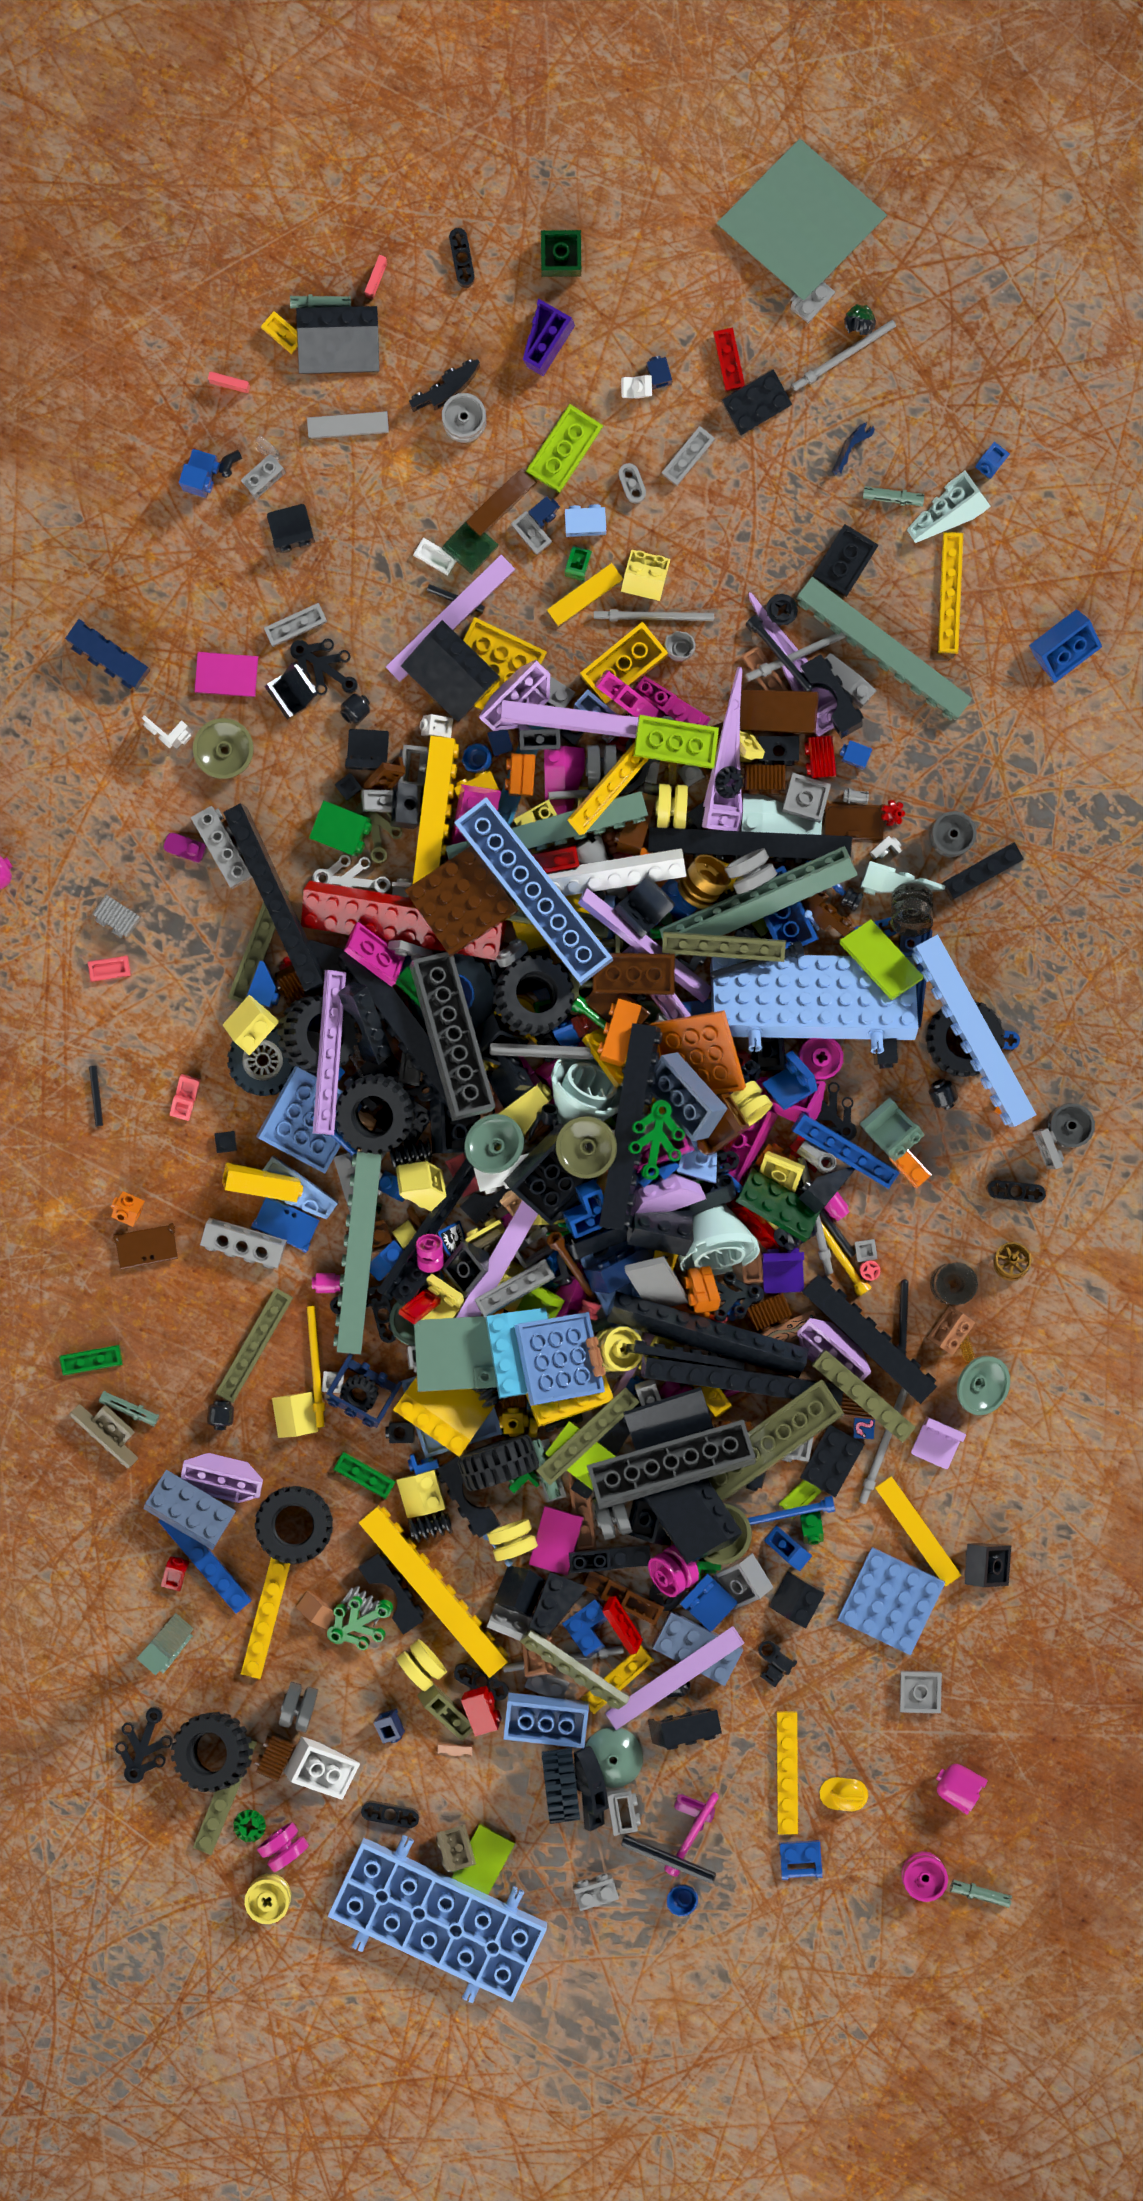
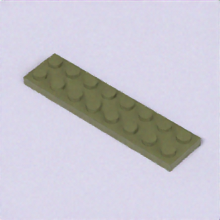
M820 1380L748 1432L756 1457V1464L707 1478L722 1502L844 1415V1412L824 1381Z

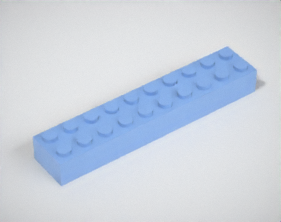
M487 797L454 822L580 985L584 984L613 961L612 956Z
M938 934L912 949L914 951L912 953L916 964H921L923 968L921 973L926 982H931L933 989H931L932 994L936 1000L940 999L943 1004L941 1007L943 1014L946 1018L950 1017L953 1023L951 1028L956 1036L960 1035L963 1041L960 1044L966 1054L969 1053L973 1060L970 1063L975 1071L980 1072L982 1076L980 1081L983 1087L990 1090L992 1094L990 1099L993 1105L1001 1110L1000 1118L1003 1123L1009 1125V1127H1015L1034 1117L1036 1113Z

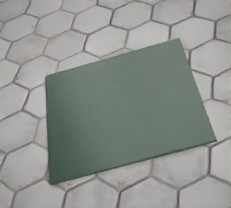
M799 138L717 222V225L804 301L887 217V214Z

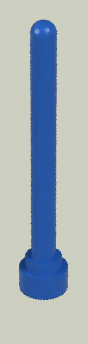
M828 1496L824 1497V1500H821L819 1503L749 1517L748 1520L750 1525L821 1510L828 1513L836 1512L833 1497Z

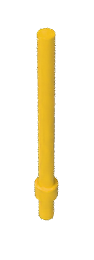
M307 1306L314 1391L313 1412L316 1415V1427L319 1428L325 1427L323 1413L325 1411V1402L322 1401L315 1306Z

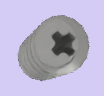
M356 1586L349 1590L340 1604L347 1602V1610L351 1609L349 1606L351 1598L359 1596L363 1601L359 1609L361 1617L375 1610L379 1600L372 1603L373 1596L370 1595L365 1598L366 1591L364 1590L359 1594L360 1587ZM378 1617V1618H376L375 1620H373V1622H374L373 1627H374L375 1624L378 1622V1620L380 1619V1617Z

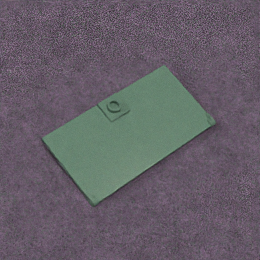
M483 1316L425 1319L418 1321L414 1325L418 1392L497 1387L486 1319Z

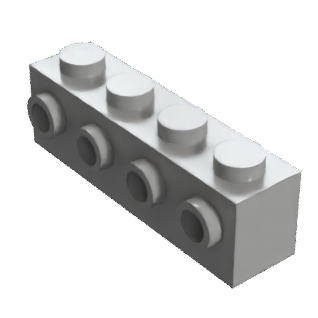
M210 806L192 816L193 823L230 888L234 889L253 878L246 862L241 857L242 853L238 844H234L231 839L233 837L229 826L225 827L221 821L224 817L219 808L215 810L213 806Z

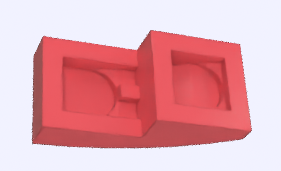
M184 1074L180 1075L169 1116L187 1121L190 1120L201 1079Z

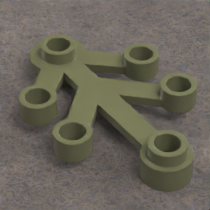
M362 791L360 793L361 802L354 810L358 814L363 813ZM369 812L368 818L372 819L371 832L374 849L371 851V858L375 863L381 864L386 861L387 852L382 848L379 825L388 831L393 839L401 838L402 830L399 827L390 826V823L378 815L377 812ZM398 829L400 831V834L397 837L393 836L392 834L393 830ZM376 853H383L382 859H376Z

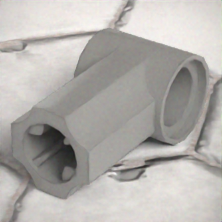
M805 1140L796 1152L815 1166L821 1174L831 1173L836 1166V1158L833 1154L825 1152L808 1140ZM824 1159L829 1160L831 1167H823L821 1161Z

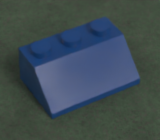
M1076 609L1032 642L1029 647L1037 662L1050 679L1056 683L1102 648V645L1090 619Z

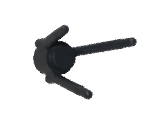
M545 1104L542 1107V1111L537 1112L536 1120L527 1137L528 1141L534 1135L540 1120L545 1125H550L551 1131L558 1124V1108L555 1105Z

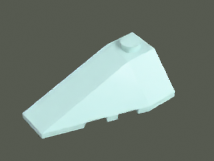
M963 471L944 487L946 491L939 498H934L930 509L922 512L909 526L907 531L915 543L973 520L991 507L966 471Z
M743 794L741 831L821 835L822 821L817 823L782 812L784 803L765 795Z
M872 861L866 865L860 888L864 889L863 892L870 895H875V893L943 891L946 887L924 878L915 879V876L906 872L895 873V868Z

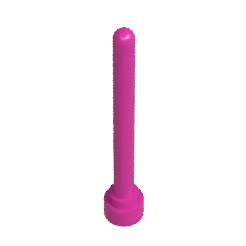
M713 1792L677 1852V1857L682 1859L685 1857L719 1798L718 1793ZM668 1865L664 1867L668 1874L675 1877L681 1872Z

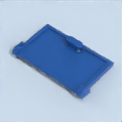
M266 1197L251 1228L287 1240V1244L306 1253L309 1250L310 1241L320 1220L273 1198Z

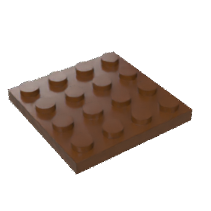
M469 846L405 889L406 894L450 957L518 912L516 906L472 846Z

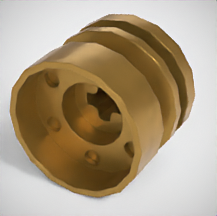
M703 854L697 856L686 871V877H681L678 881L679 893L688 903L697 908L705 909L712 906L731 882V878L728 877L725 871L726 866L720 860L710 855Z

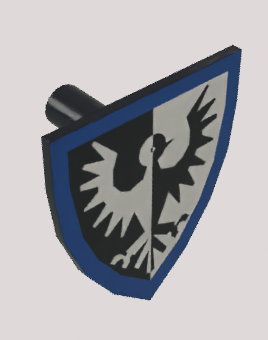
M460 1220L436 1232L437 1236L442 1239L443 1250L448 1259L461 1242L466 1239Z

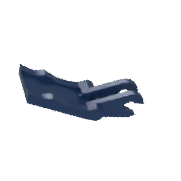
M867 422L860 424L850 437L847 438L832 470L835 475L838 472L842 473L853 446L874 434V426H870L867 432H865Z

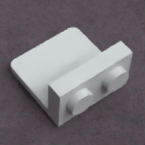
M145 715L142 717L145 721L143 725L153 735H156V733L160 734L158 738L168 748L173 746L178 749L181 744L185 745L192 737V730L182 720L167 735Z

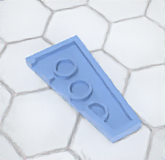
M692 1141L695 1151L680 1158V1167L677 1169V1173L716 1184L717 1152L711 1155H704L699 1151L697 1142Z
M274 1155L263 1169L264 1171L299 1178L300 1185H303L302 1196L298 1197L297 1202L281 1200L286 1204L294 1205L327 1220L339 1203Z

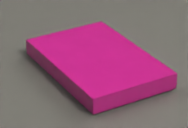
M198 652L195 693L256 697L259 657Z
M357 922L353 926L344 949L347 954L391 987L396 983L405 957L396 955L395 951L388 949L386 942L361 923Z
M544 1506L536 1536L538 1546L532 1551L529 1565L568 1576L570 1571L569 1552H575L584 1517L550 1506Z

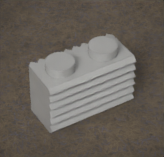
M105 894L93 912L97 923L104 927L108 924L113 928L111 932L120 938L123 935L129 937L141 919L140 916L107 894Z

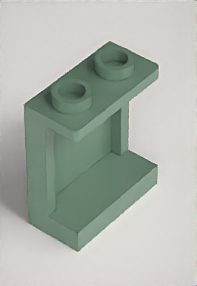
M890 1097L860 1123L866 1134L894 1162L924 1136L920 1127L914 1124Z

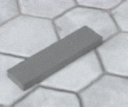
M387 411L307 418L309 439L389 433Z
M544 1259L474 1300L483 1317L486 1318V1316L495 1313L556 1277Z

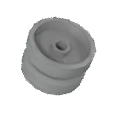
M458 393L446 401L442 410V422L447 435L460 443H470L483 434L486 427V410L483 403L476 396L469 393ZM462 416H464L465 418L468 416V418L465 420L461 419Z
M765 848L753 851L725 867L729 878L739 877L733 883L737 894L755 889L777 875L773 864L763 865L769 858Z

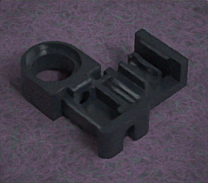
M762 1641L758 1645V1654L770 1663L768 1671L760 1674V1677L773 1687H776L784 1676L783 1672L786 1671L784 1674L789 1675L791 1669L797 1664V1660H790L780 1652L781 1648L771 1641ZM765 1644H770L773 1648L769 1656H765L762 1653V1647Z

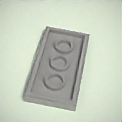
M664 1257L625 1266L627 1276L642 1299L668 1307L688 1303L687 1294Z

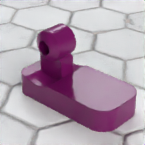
M170 833L166 837L164 850L170 854L200 863L204 857L206 845L193 839Z
M678 1794L674 1802L675 1809L696 1817L693 1825L705 1806V1803L682 1794ZM714 1807L705 1822H712L715 1814Z

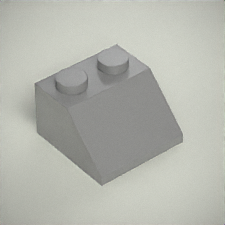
M753 1553L740 1558L713 1575L717 1583L738 1602L733 1608L734 1610L761 1599L774 1588Z

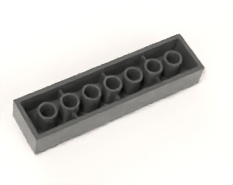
M447 952L412 960L409 967L452 1121L491 1112L495 1108V1103L454 956L450 957Z
M740 1420L587 1465V1470L600 1510L756 1464V1457L745 1422Z

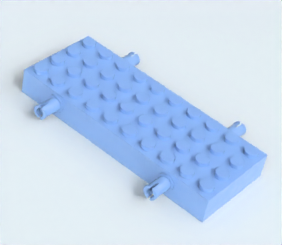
M804 955L799 958L788 956L785 957L784 962L772 961L716 979L711 978L712 1012L725 1010L732 1037H749L748 1049L750 1051H754V1047L755 1052L762 1049L761 1037L871 1039V1052L876 1054L877 1049V1053L880 1054L884 1052L883 1039L915 1040L918 1032L916 984L891 1001L851 956ZM712 957L710 973L714 970L751 959ZM906 957L914 965L913 957Z
M403 1835L396 1851L363 1838L328 1914V1917L358 1930L351 1946L356 1949L359 1942H361L358 1951L363 1952L369 1936L469 1982L462 1998L467 2001L471 1993L468 2001L470 2003L474 2002L480 1988L513 2002L547 1929V1922L517 1908L525 1892L521 1889L518 1891L517 1887H512L507 1902H502L409 1859L407 1854L414 1840L409 1837L405 1845L408 1836Z

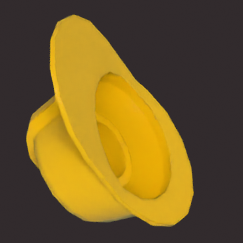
M835 1777L826 1780L821 1785L820 1799L830 1809L857 1811L866 1804L868 1790L860 1780Z

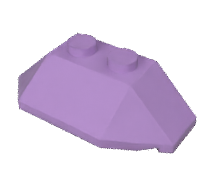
M537 660L520 667L491 695L479 718L493 731L518 728V725H524L500 721L502 700L544 705L550 699L551 674Z
M673 1172L665 1180L659 1177L653 1179L645 1188L640 1185L635 1186L634 1195H636V1203L631 1208V1215L633 1216L634 1213L670 1212L705 1200L706 1197L699 1183Z
M810 1318L797 1331L800 1346L808 1348L807 1358L811 1362H814L825 1349L861 1381L871 1373L862 1349L832 1322Z
M207 1453L184 1460L181 1479L212 1497L236 1503L260 1497L263 1479L248 1462Z

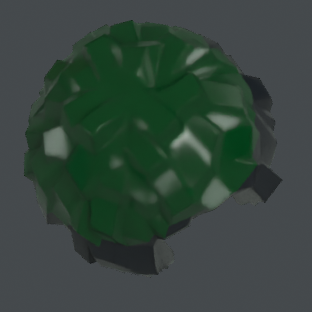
M856 304L846 313L844 324L848 333L856 330V332H860V335L871 334L875 329L876 320L873 311L868 305Z

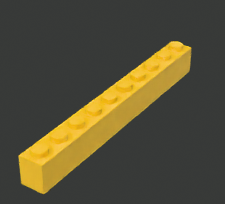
M379 1505L376 1506L359 1521V1524L490 1678L508 1663L507 1656L509 1654L502 1646L498 1647L493 1642L496 1639L489 1630L486 1632L483 1630L480 1619L476 1615L472 1617L467 1611L469 1609L468 1605L462 1599L459 1601L455 1597L456 1591L450 1584L445 1585L441 1580L443 1578L442 1574L436 1568L433 1570L428 1565L430 1563L429 1559L424 1553H418L415 1549L417 1545L410 1537L407 1539L402 1534L404 1532L403 1528L397 1522L393 1523L390 1520L391 1514L384 1506L382 1508Z

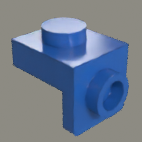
M385 1170L379 1180L378 1190L396 1200L404 1202L405 1199L399 1195L397 1176Z

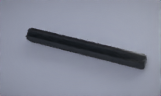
M627 1835L622 1840V1846L708 1883L712 1884L715 1881L716 1873Z

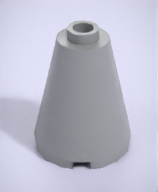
M592 833L574 843L579 865L609 860L600 834L594 835Z

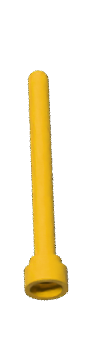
M821 1221L826 1243L854 1282V1291L858 1297L863 1295L872 1287L868 1281L861 1280Z

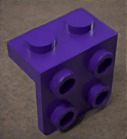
M799 1248L787 1250V1252H779V1249H767V1253H762L763 1290L765 1293L802 1292L804 1290V1252H799Z

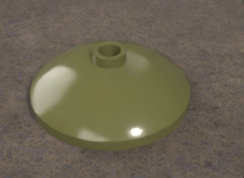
M227 718L214 719L203 725L197 732L193 742V755L200 769L209 776L218 779L233 778L244 772L249 766L254 753L253 740L248 730L239 722ZM223 747L228 748V752L226 754H223L221 752V749Z
M583 1116L569 1121L561 1129L556 1141V1153L559 1162L570 1174L580 1178H594L605 1173L613 1164L617 1154V1142L613 1131L605 1122L595 1117ZM588 1143L593 1145L592 1150L587 1148Z
M729 1504L724 1505L743 1533L732 1545L703 1557L706 1561L717 1565H726L739 1560L747 1552L752 1540V1529L748 1518L740 1509Z

